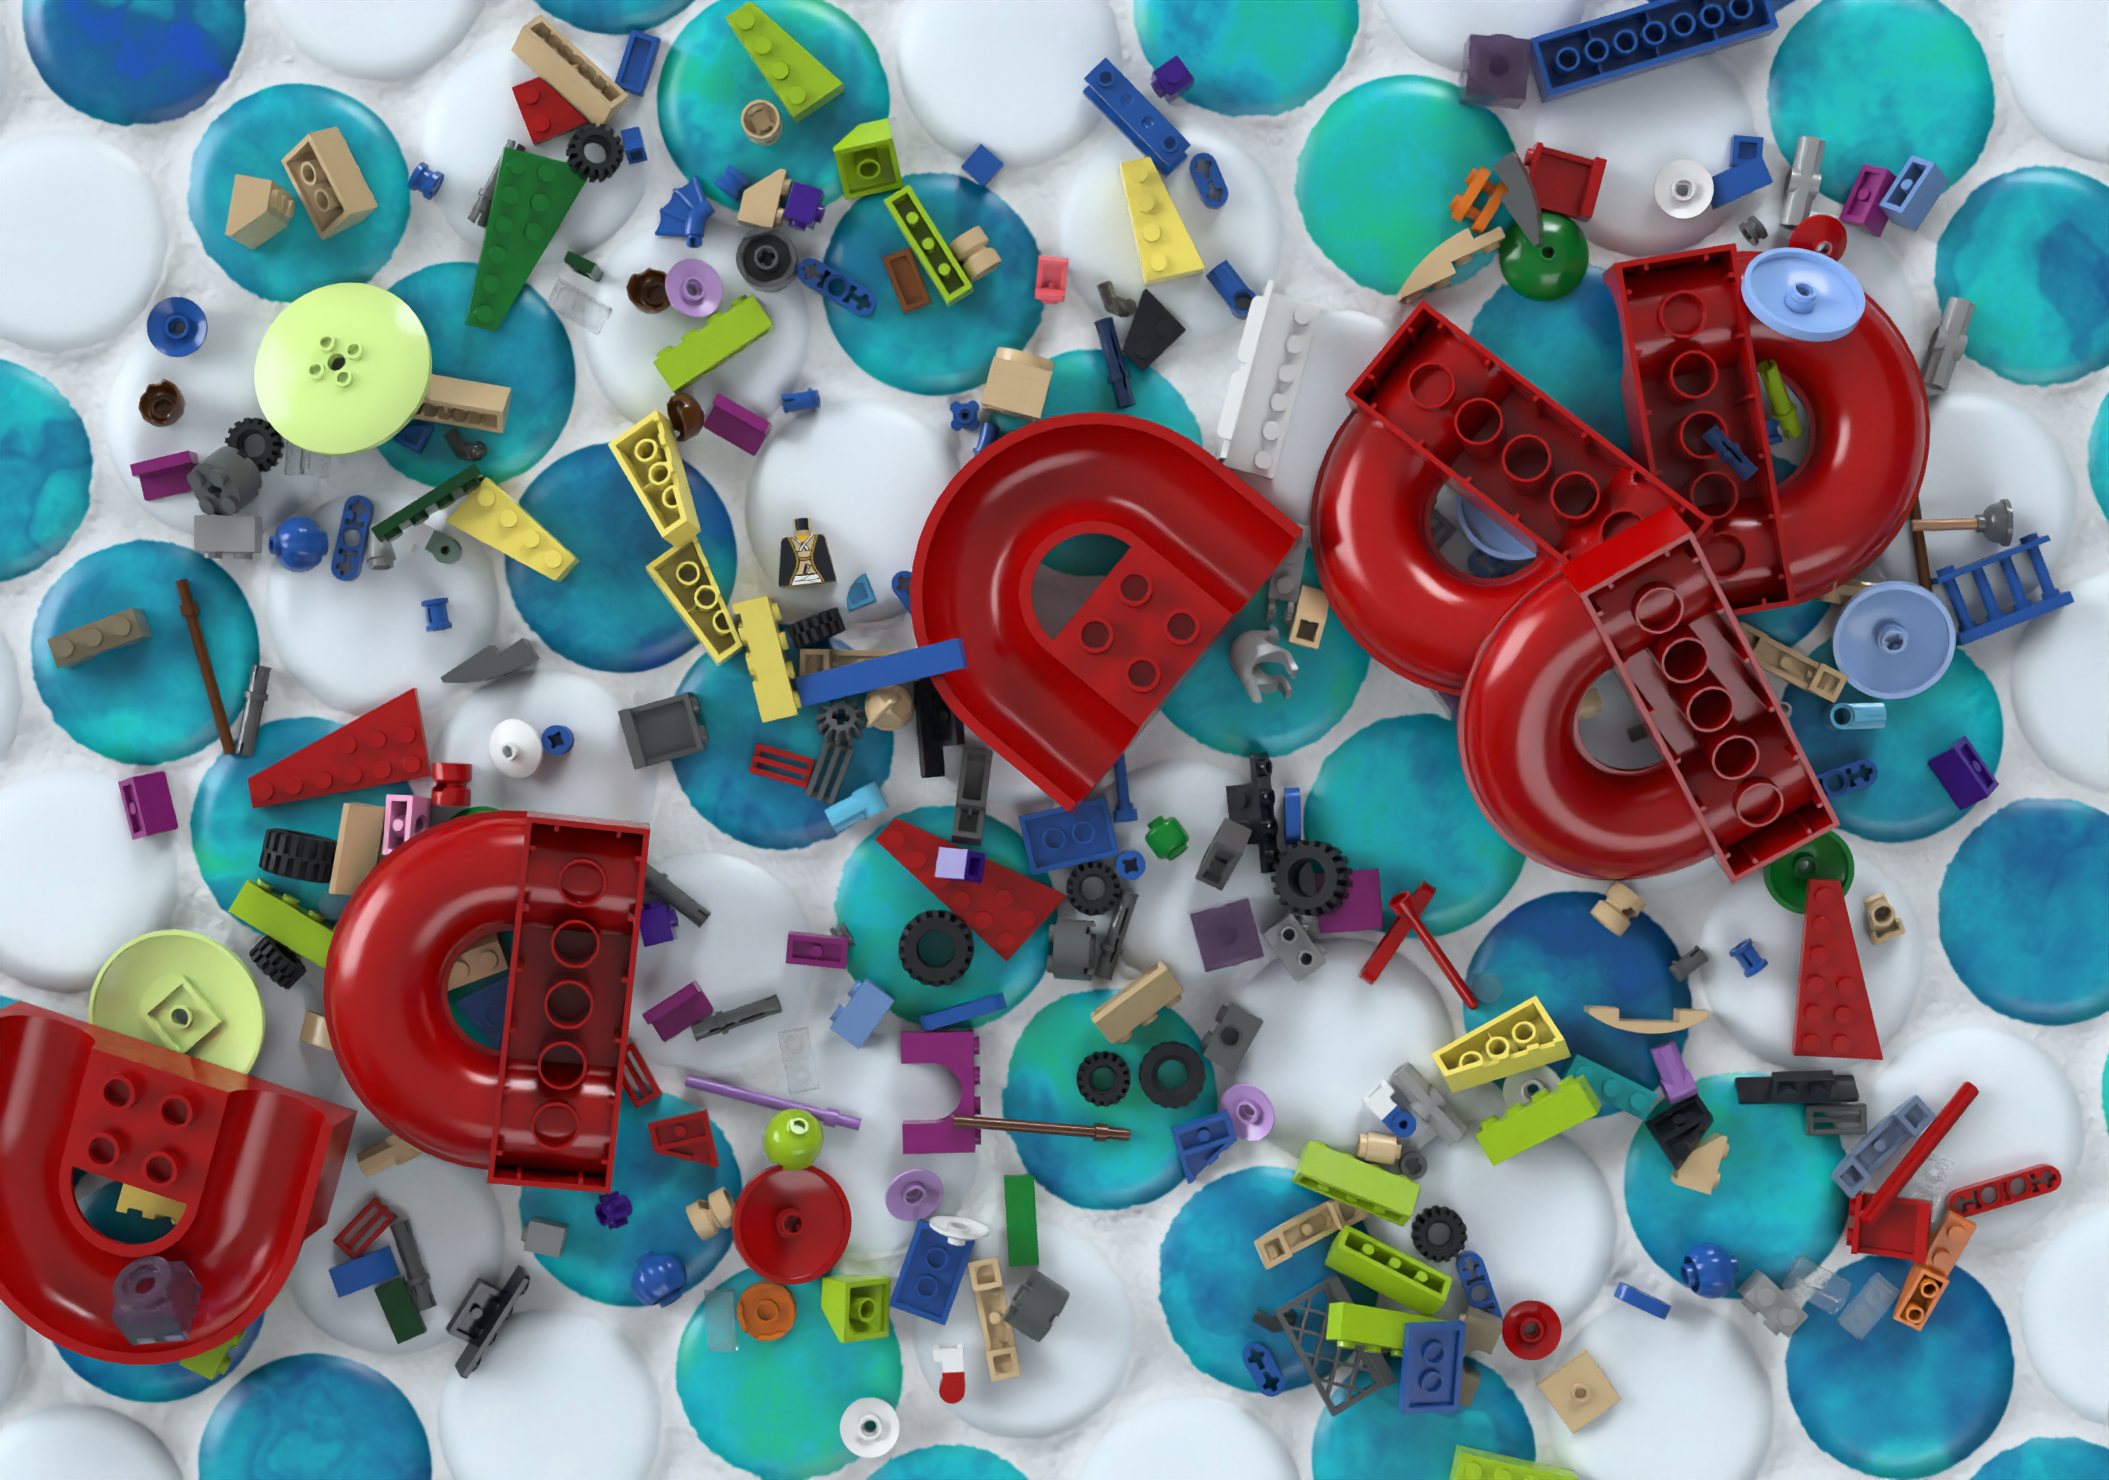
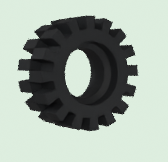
M590 123L588 127L586 125L582 126L579 131L577 130L567 145L566 156H569L567 163L568 166L573 165L571 171L574 174L577 172L581 173L580 179L585 180L586 177L590 178L589 182L595 183L597 179H599V182H603L607 177H612L621 165L620 163L624 157L622 155L624 146L619 145L621 138L619 135L617 137L613 136L615 131L612 128L609 131L604 130L606 127L604 124H600L599 127H596V123ZM589 143L599 144L605 150V160L601 163L589 161L584 154V147Z
M244 418L243 422L237 421L234 424L236 427L229 429L228 433H230L229 438L225 437V443L229 447L240 450L237 454L244 459L249 457L255 463L260 473L262 471H270L272 466L276 467L279 464L277 462L278 458L282 459L283 453H281V448H284V443L281 442L283 437L265 420ZM252 434L261 435L266 444L264 452L257 457L248 456L244 450V442Z
M838 607L822 611L787 626L795 649L809 646L846 630Z
M1098 861L1078 865L1070 873L1066 886L1067 896L1071 905L1080 913L1089 916L1102 915L1110 911L1115 903H1117L1121 889L1119 879L1112 868ZM1089 877H1098L1105 884V892L1097 900H1089L1082 894V884Z
M265 935L249 952L252 961L257 963L256 966L262 969L263 973L266 976L268 975L273 982H277L280 987L290 989L307 971L305 965L302 964L300 959L296 958L294 952H291L287 946L268 935Z
M1097 1051L1084 1058V1061L1080 1063L1076 1079L1079 1092L1087 1102H1091L1098 1107L1099 1105L1109 1107L1111 1104L1119 1103V1100L1126 1096L1130 1088L1131 1077L1125 1061L1117 1054L1109 1053L1108 1051ZM1098 1068H1109L1115 1074V1083L1110 1089L1099 1090L1093 1085L1092 1075Z
M1435 1205L1430 1209L1425 1208L1422 1214H1417L1415 1217L1416 1221L1411 1226L1413 1229L1411 1238L1416 1249L1426 1259L1434 1260L1438 1263H1441L1442 1260L1448 1262L1451 1261L1450 1258L1458 1257V1252L1464 1250V1242L1467 1241L1468 1237L1463 1220L1455 1211L1445 1206L1439 1207ZM1435 1223H1444L1450 1229V1238L1442 1245L1432 1244L1428 1239V1230Z

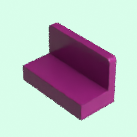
M1863 164L1839 219L1844 224L1865 228L1874 237H1881L1889 218L1879 207V203L1897 177L1888 169Z
M717 393L712 402L714 407L703 425L704 428L755 456L772 428V424Z
M188 450L130 464L132 476L140 479L144 499L146 501H153L193 491L187 481V475L199 462L197 453Z
M164 771L135 776L118 782L132 840L178 829Z
M789 931L785 963L846 969L849 956V937Z
M695 980L643 1013L642 1016L648 1025L650 1023L653 1025L662 1041L666 1042L690 1027V1023L697 1022L713 1012L714 1008Z

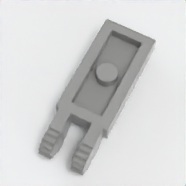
M1299 543L1270 578L1266 622H1273L1276 615V600L1288 602L1283 618L1284 625L1291 626L1295 603L1298 601L1307 549L1306 543Z

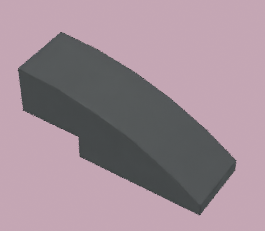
M1511 151L1492 166L1509 190L1500 197V200L1535 248H1540L1544 245V226L1538 196L1526 167L1518 154Z
M522 638L502 652L498 650L496 645H489L440 678L443 683L488 681L519 671L540 658L528 639Z
M963 747L951 843L981 846L993 750Z

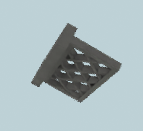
M1331 1273L1321 1279L1322 1282L1275 1309L1273 1312L1328 1411L1334 1417L1383 1386L1388 1387L1397 1380L1382 1353L1364 1352V1346L1355 1345L1357 1354L1354 1364L1339 1361L1342 1348L1339 1347L1336 1348L1334 1359L1319 1355L1323 1338H1326L1325 1330L1328 1322L1329 1304L1339 1302L1354 1304L1339 1276ZM1322 1290L1328 1299L1325 1312L1310 1308L1312 1297ZM1306 1300L1305 1307L1299 1305ZM1292 1308L1304 1310L1299 1327L1289 1325L1283 1314ZM1309 1312L1323 1315L1319 1333L1304 1329ZM1291 1329L1298 1331L1297 1338ZM1303 1332L1318 1336L1314 1354L1303 1351L1300 1346ZM1307 1356L1313 1357L1311 1364ZM1318 1359L1333 1363L1328 1380L1318 1377L1315 1372ZM1360 1360H1362L1365 1367L1359 1366ZM1338 1364L1353 1368L1349 1385L1334 1381ZM1358 1370L1368 1372L1374 1383L1364 1389L1354 1387ZM1321 1382L1327 1383L1326 1390ZM1333 1385L1347 1389L1345 1400L1337 1406H1334L1329 1398ZM1353 1390L1358 1392L1355 1395L1351 1396Z

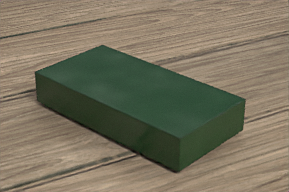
M570 251L567 252L564 258L565 263L572 271L593 281L600 282L604 272L596 263Z
M404 1276L374 1289L397 1344L427 1331Z

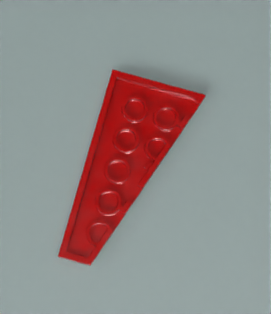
M412 688L248 778L252 807L259 808L432 776L417 688Z
M896 817L875 839L1006 962L1067 897L1066 894L987 858H985L981 884L935 877L939 847L964 848Z
M1807 878L1791 1053L1794 1056L1883 1060L1841 883L1838 879Z

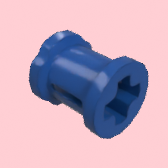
M437 598L421 602V606L425 607L428 623L426 632L452 628L446 604L449 602L448 598Z
M1751 938L1745 939L1729 951L1730 956L1735 957L1745 970L1743 974L1746 978L1755 975L1768 964L1766 958L1762 959L1752 946L1754 942Z

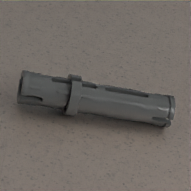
M508 139L505 147L513 149L516 141ZM518 144L515 150L525 151L526 148ZM501 156L484 189L480 188L478 192L479 198L467 217L469 221L475 223L479 213H482L477 225L485 228L488 220Z
M252 664L248 690H244L243 695L246 697L235 749L237 754L255 755L254 751L264 701H268L269 696L266 694L272 669L270 667Z
M647 863L645 885L650 888L649 892L658 894L700 928L711 912L707 911L668 880L667 874L664 872L662 874Z
M1120 889L1119 899L1111 918L1105 941L1099 947L1102 951L1093 975L1112 980L1118 957L1124 951L1121 947L1137 897H1139L1138 894Z
M774 994L773 996L730 1011L722 1012L721 1010L715 1012V1016L690 1024L695 1040L700 1041L721 1032L723 1035L727 1034L730 1029L781 1013L782 1009L777 995Z
M409 1220L391 1225L390 1229L408 1278L406 1284L407 1287H411L418 1312L436 1306L437 1302L429 1283L430 1275L426 1273Z

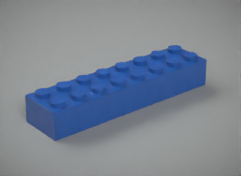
M1657 0L1530 38L1525 48L1541 102L1545 103L1770 36L1779 26L1771 0Z

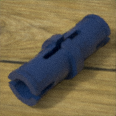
M1717 424L1712 426L1701 437L1720 455L1719 460L1722 463L1726 462L1742 478L1743 482L1748 480L1759 469L1740 450L1741 446L1737 442L1734 444L1718 428Z

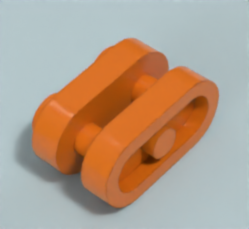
M1481 166L1479 170L1473 167L1464 182L1468 185L1467 190L1463 196L1457 193L1448 209L1453 211L1450 217L1460 223L1464 216L1475 221L1470 230L1478 235L1482 234L1502 202L1500 197L1509 191L1502 180L1498 185L1487 180L1492 171L1484 166ZM1481 190L1490 195L1482 211L1472 206Z

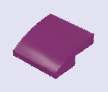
M1379 868L1352 870L1353 875H1349V881H1353V886L1347 889V892L1350 893L1348 899H1343L1341 901L1343 905L1339 909H1333V913L1318 916L1320 933L1384 928ZM1325 872L1315 874L1317 893L1321 891L1325 884Z

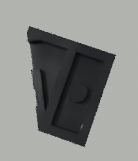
M1696 1094L1648 1120L1645 1124L1675 1171H1677L1685 1163L1714 1122V1119L1701 1098Z

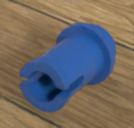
M808 388V391L782 394L784 413L811 409L813 412L815 408L821 407L818 390Z
M982 423L977 447L973 448L972 451L975 453L974 456L997 440L1000 427L989 423Z

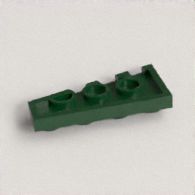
M473 464L375 525L371 530L381 543L385 540L388 543L403 535V530L423 523L429 518V515L447 508L459 498L476 490L485 478L476 464Z

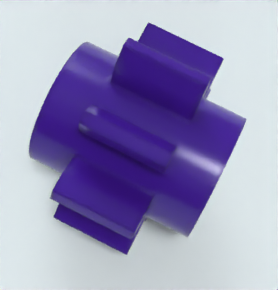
M619 1191L611 1192V1194L606 1193L599 1196L601 1203L595 1206V1215L602 1226L608 1225L609 1230L629 1224L626 1217L632 1215L633 1208L631 1201L626 1195H619Z

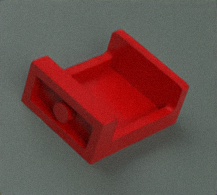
M1538 141L1533 146V149L1528 148L1523 164L1528 166L1527 171L1535 187L1541 210L1558 213L1586 223L1592 218L1607 159L1595 157L1593 160L1544 147L1543 143Z
M1859 1191L1856 1194V1198L1850 1200L1849 1216H1854L1853 1228L1848 1227L1846 1245L1851 1246V1254L1865 1253L1913 1260V1263L1926 1264L1933 1201L1897 1196L1874 1226L1870 1227L1863 1223L1858 1216L1875 1193Z

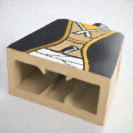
M811 518L793 519L794 537L781 539L779 587L787 588L838 582L826 536L824 534L812 535Z

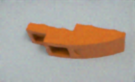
M1947 1210L1936 1231H1930L1926 1264L1914 1263L1907 1276L1892 1316L1893 1319L1921 1331L1950 1282L1948 1275L1977 1228L1975 1222Z

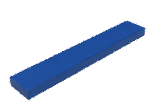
M956 638L796 677L795 680L801 707H806L968 668L962 638Z

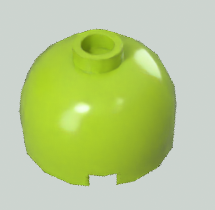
M786 1109L777 1113L767 1124L762 1138L763 1150L772 1163L777 1162L779 1165L784 1166L783 1169L788 1171L802 1170L811 1166L819 1156L824 1141L823 1128L819 1121L809 1112L801 1109Z

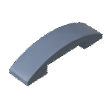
M1917 1095L1912 1096L1870 1130L1841 1160L1830 1177L1852 1199L1873 1179L1871 1175L1911 1137H1917L1937 1117Z

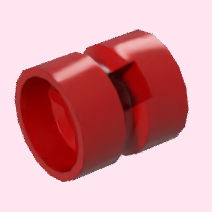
M433 762L432 779L436 782V786L431 789V805L471 806V789L467 787V783L472 781V764Z

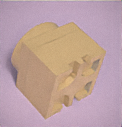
M998 347L995 356H993L981 401L982 410L1031 423L1040 421L1055 363L1028 352Z

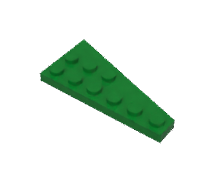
M503 147L465 325L494 332L497 331L588 177L585 180L580 179L581 173L579 172L574 174L571 171L573 165L568 166L566 162Z

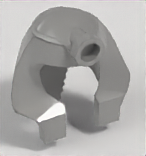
M1274 625L1267 627L1266 631L1248 630L1242 633L1233 641L1229 648L1230 665L1254 703H1262L1259 691L1270 694L1278 690L1282 693L1284 699L1291 698L1293 690L1286 677L1282 674L1270 676L1260 670L1261 662L1283 664L1292 679L1297 676L1298 667L1294 662L1292 654L1284 648L1275 646L1279 642V633Z

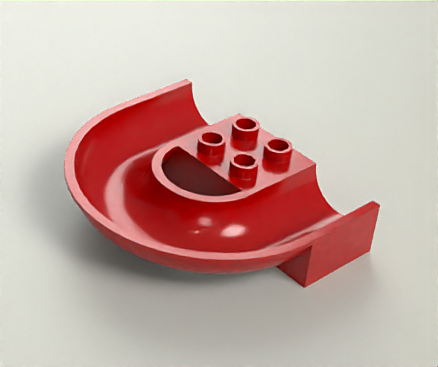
M1736 243L1614 263L1602 273L1603 284L1608 286L1613 295L1621 326L1624 363L1620 386L1632 458L1714 521L1713 538L1702 551L1735 616L1790 607L1807 602L1833 591L1835 582H1837L1836 588L1864 571L1885 551L1909 517L1924 479L1930 445L1929 408L1923 379L1913 353L1891 318L1864 292L1865 308L1857 326L1849 334L1835 340L1823 342L1804 341L1783 335L1769 328L1756 318L1747 307L1742 296L1741 285L1749 263L1763 252H1737ZM1770 359L1776 361L1782 381L1796 393L1802 402L1809 424L1808 445L1803 459L1794 472L1777 485L1757 374L1758 365L1765 360L1768 361L1771 368ZM1715 424L1734 444L1737 442L1741 446L1740 450L1759 468L1748 480L1743 482L1742 478L1726 462L1722 463L1719 460L1720 455L1701 438Z
M1423 300L1345 393L1351 412L1336 432L1325 453L1313 491L1310 515L1311 544L1319 580L1330 606L1344 628L1367 653L1395 674L1425 688L1461 697L1468 670L1487 633L1504 611L1538 580L1669 505L1693 531L1702 550L1713 538L1714 523L1707 515ZM1444 484L1538 557L1524 569L1500 578L1475 577L1452 566L1438 550L1431 530L1433 504Z
M1104 412L1072 413L1033 422L1004 435L968 461L952 478L932 508L918 540L910 584L911 617L917 646L919 648L962 638L968 668L931 676L930 679L940 696L957 718L976 736L1073 815L1282 565L1294 548L1302 541L1303 529L1209 452L1189 438L1165 426L1133 416ZM1084 534H1103L1119 539L1129 545L1130 549L1056 638L1052 640L1040 626L1032 604L1034 577L1045 556L1063 541Z
M1670 505L1538 580L1504 611L1487 633L1474 656L1462 689L1457 717V744L1465 781L1476 805L1495 831L1517 851L1541 865L1581 878L1623 881L1672 873L1713 856L1733 884L1841 825L1693 531ZM1611 668L1615 672L1661 761L1637 769L1615 768L1594 758L1583 745L1578 727V717L1582 701L1593 683Z
M523 810L478 812L436 824L412 836L392 850L370 871L346 904L335 927L324 971L323 1001L327 1030L339 1067L363 1105L381 1124L400 1139L429 1155L461 1166L488 1170L487 1183L611 1194L651 830L650 823ZM514 931L502 1047L499 1050L476 1042L457 1024L448 1002V980L455 961L474 941L491 933Z
M18 1001L0 1009V1299L24 1323L45 1338L68 1350L105 1362L127 1365L170 1363L198 1356L222 1345L247 1328L269 1307L286 1284L297 1262L304 1240L327 1224L358 1111L23 1001ZM76 1167L187 1204L185 1211L177 1225L168 1234L155 1241L129 1244L113 1240L96 1230L81 1212L73 1187L74 1168ZM194 1291L196 1294L179 1296L177 1292ZM166 1294L168 1297L151 1299L149 1295ZM182 1332L184 1335L167 1337L165 1333ZM154 1334L156 1338L138 1339L137 1336Z

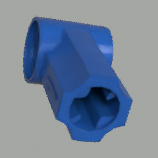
M1225 260L1213 268L1206 275V278L1230 307L1232 314L1238 319H1247L1249 309L1240 310L1235 302L1241 297H1246L1252 301L1256 294L1246 286L1228 261Z

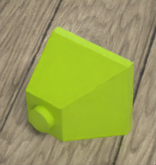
M888 118L859 124L833 147L845 200L904 187Z
M870 1275L822 1277L821 1308L839 1342L848 1343L889 1336L890 1306L888 1305L890 1302L891 1277Z

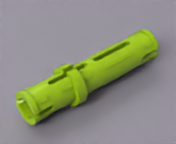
M1770 359V368L1768 361L1765 360L1758 365L1757 370L1773 406L1772 415L1779 422L1784 438L1790 439L1788 432L1790 431L1792 439H1795L1802 433V427L1796 416V405L1789 399L1776 361Z

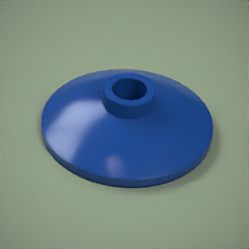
M170 297L162 300L151 310L147 319V334L150 342L158 351L167 356H188L202 346L207 336L208 324L204 312L196 303L187 298ZM183 323L185 326L184 332L177 334L176 326Z

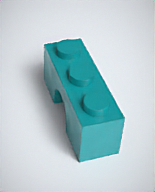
M1573 1051L1570 1052L1571 1057L1567 1058L1559 1074L1560 1079L1571 1075L1577 1078L1584 1074L1597 1098L1644 1121L1646 1120L1658 1095L1657 1093Z

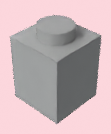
M533 1217L529 1224H524L521 1241L525 1242L524 1251L559 1258L564 1252L570 1224Z

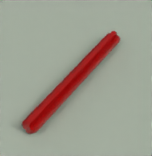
M1968 1081L1961 1085L1937 1115V1118L1929 1125L1859 1213L1858 1217L1863 1223L1870 1227L1874 1226L1979 1094L1975 1085Z

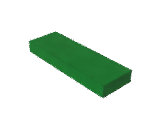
M1034 1174L1004 1175L1009 1267L1039 1265Z

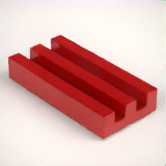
M757 743L749 772L807 788L815 759ZM762 751L807 763V767L803 769L760 757ZM758 762L804 775L803 781L757 768Z
M632 1042L627 1045L625 1065L644 1098L638 1099L625 1074L623 1076V1087L637 1109L659 1097L663 1092L635 1043ZM631 1051L653 1093L649 1094L627 1052Z
M375 1196L340 1232L333 1242L352 1260L359 1258L398 1216L388 1210L389 1208L383 1205L380 1199ZM375 1207L378 1212L347 1244L342 1240ZM384 1215L387 1219L354 1252L351 1248Z

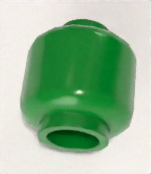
M1161 815L1147 825L1150 831L1145 835V841L1158 859L1163 860L1167 858L1170 862L1188 849L1186 844L1189 841V835L1175 817L1164 819Z

